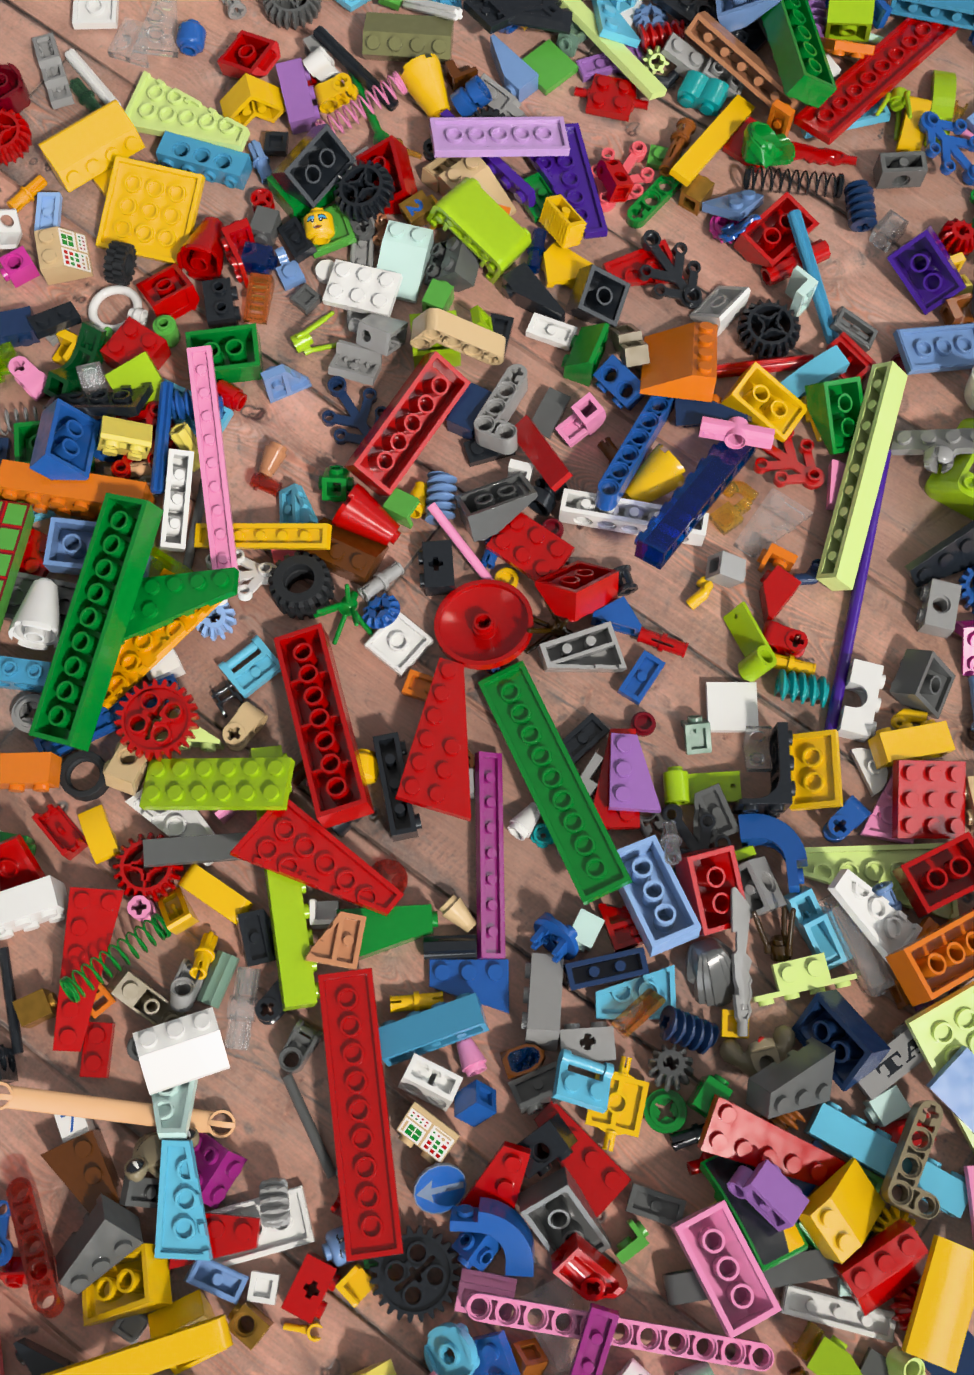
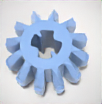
M228 602L221 606L218 605L195 628L197 631H201L203 638L210 635L211 640L215 642L217 636L220 635L221 639L225 640L226 636L224 633L233 634L231 626L237 625V620L234 618L236 613L234 609L230 608ZM215 617H219V618H220L219 620L216 619L217 622H214V623L211 622L212 619L215 621V619H214Z

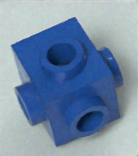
M461 1232L451 1247L460 1254L457 1260L470 1270L474 1266L483 1272L501 1245L496 1239L487 1234Z

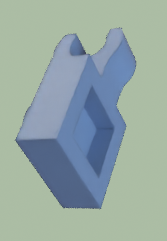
M283 246L274 249L276 259L280 265L275 270L284 290L287 291L306 283L299 264L296 260L289 262Z

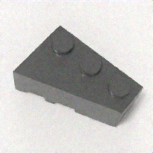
M811 1037L806 1041L807 1045L799 1051L791 1050L787 1053L788 1058L779 1064L773 1062L748 1078L746 1105L767 1119L830 1101L835 1050Z
M102 1193L96 1199L97 1204L91 1213L87 1212L83 1217L81 1227L77 1232L73 1231L55 1256L58 1283L76 1294L81 1293L143 1244L139 1217Z

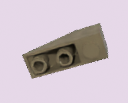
M124 965L122 972L119 971L107 985V989L112 995L154 1026L187 1015L185 1012L173 1010L170 1006V1001Z

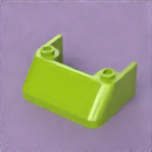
M974 418L962 420L956 429L974 428ZM959 454L954 458L953 467L948 472L941 473L943 464H939L938 472L931 473L924 489L925 493L933 500L974 520V474L969 472L974 462V454Z

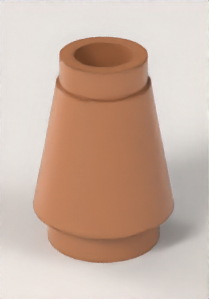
M270 441L268 445H265L258 473L271 479L287 457V448L274 441Z

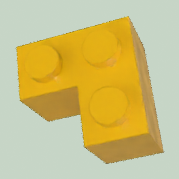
M247 73L220 100L223 117L228 116L244 126H247L255 117L274 123L286 111L280 87Z

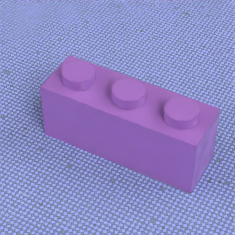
M301 58L275 64L293 135L310 131L315 126V122L317 123V119H321L318 105L313 106L312 100H315L316 97L313 85L308 86L307 81L311 80L309 71L303 66Z

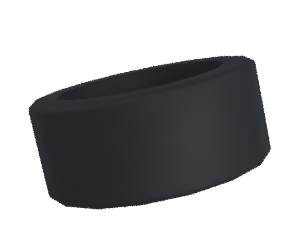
M78 751L71 754L61 764L60 785L66 793L76 800L85 802L96 800L109 788V786H106L103 774L106 761L91 751ZM82 762H92L97 765L100 771L98 782L89 790L76 789L71 783L72 771Z

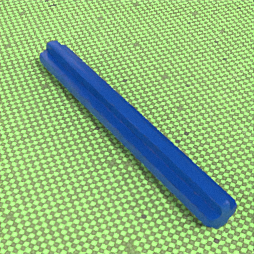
M162 381L160 384L150 486L151 492L154 494H163L165 487L172 397L174 393V384L167 381Z

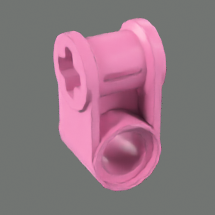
M17 356L12 358L8 364L9 371L29 396L38 402L45 395L43 392L47 376L25 357Z

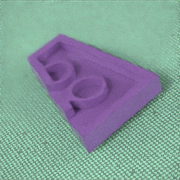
M611 733L608 810L660 813L661 807L638 736L636 734Z

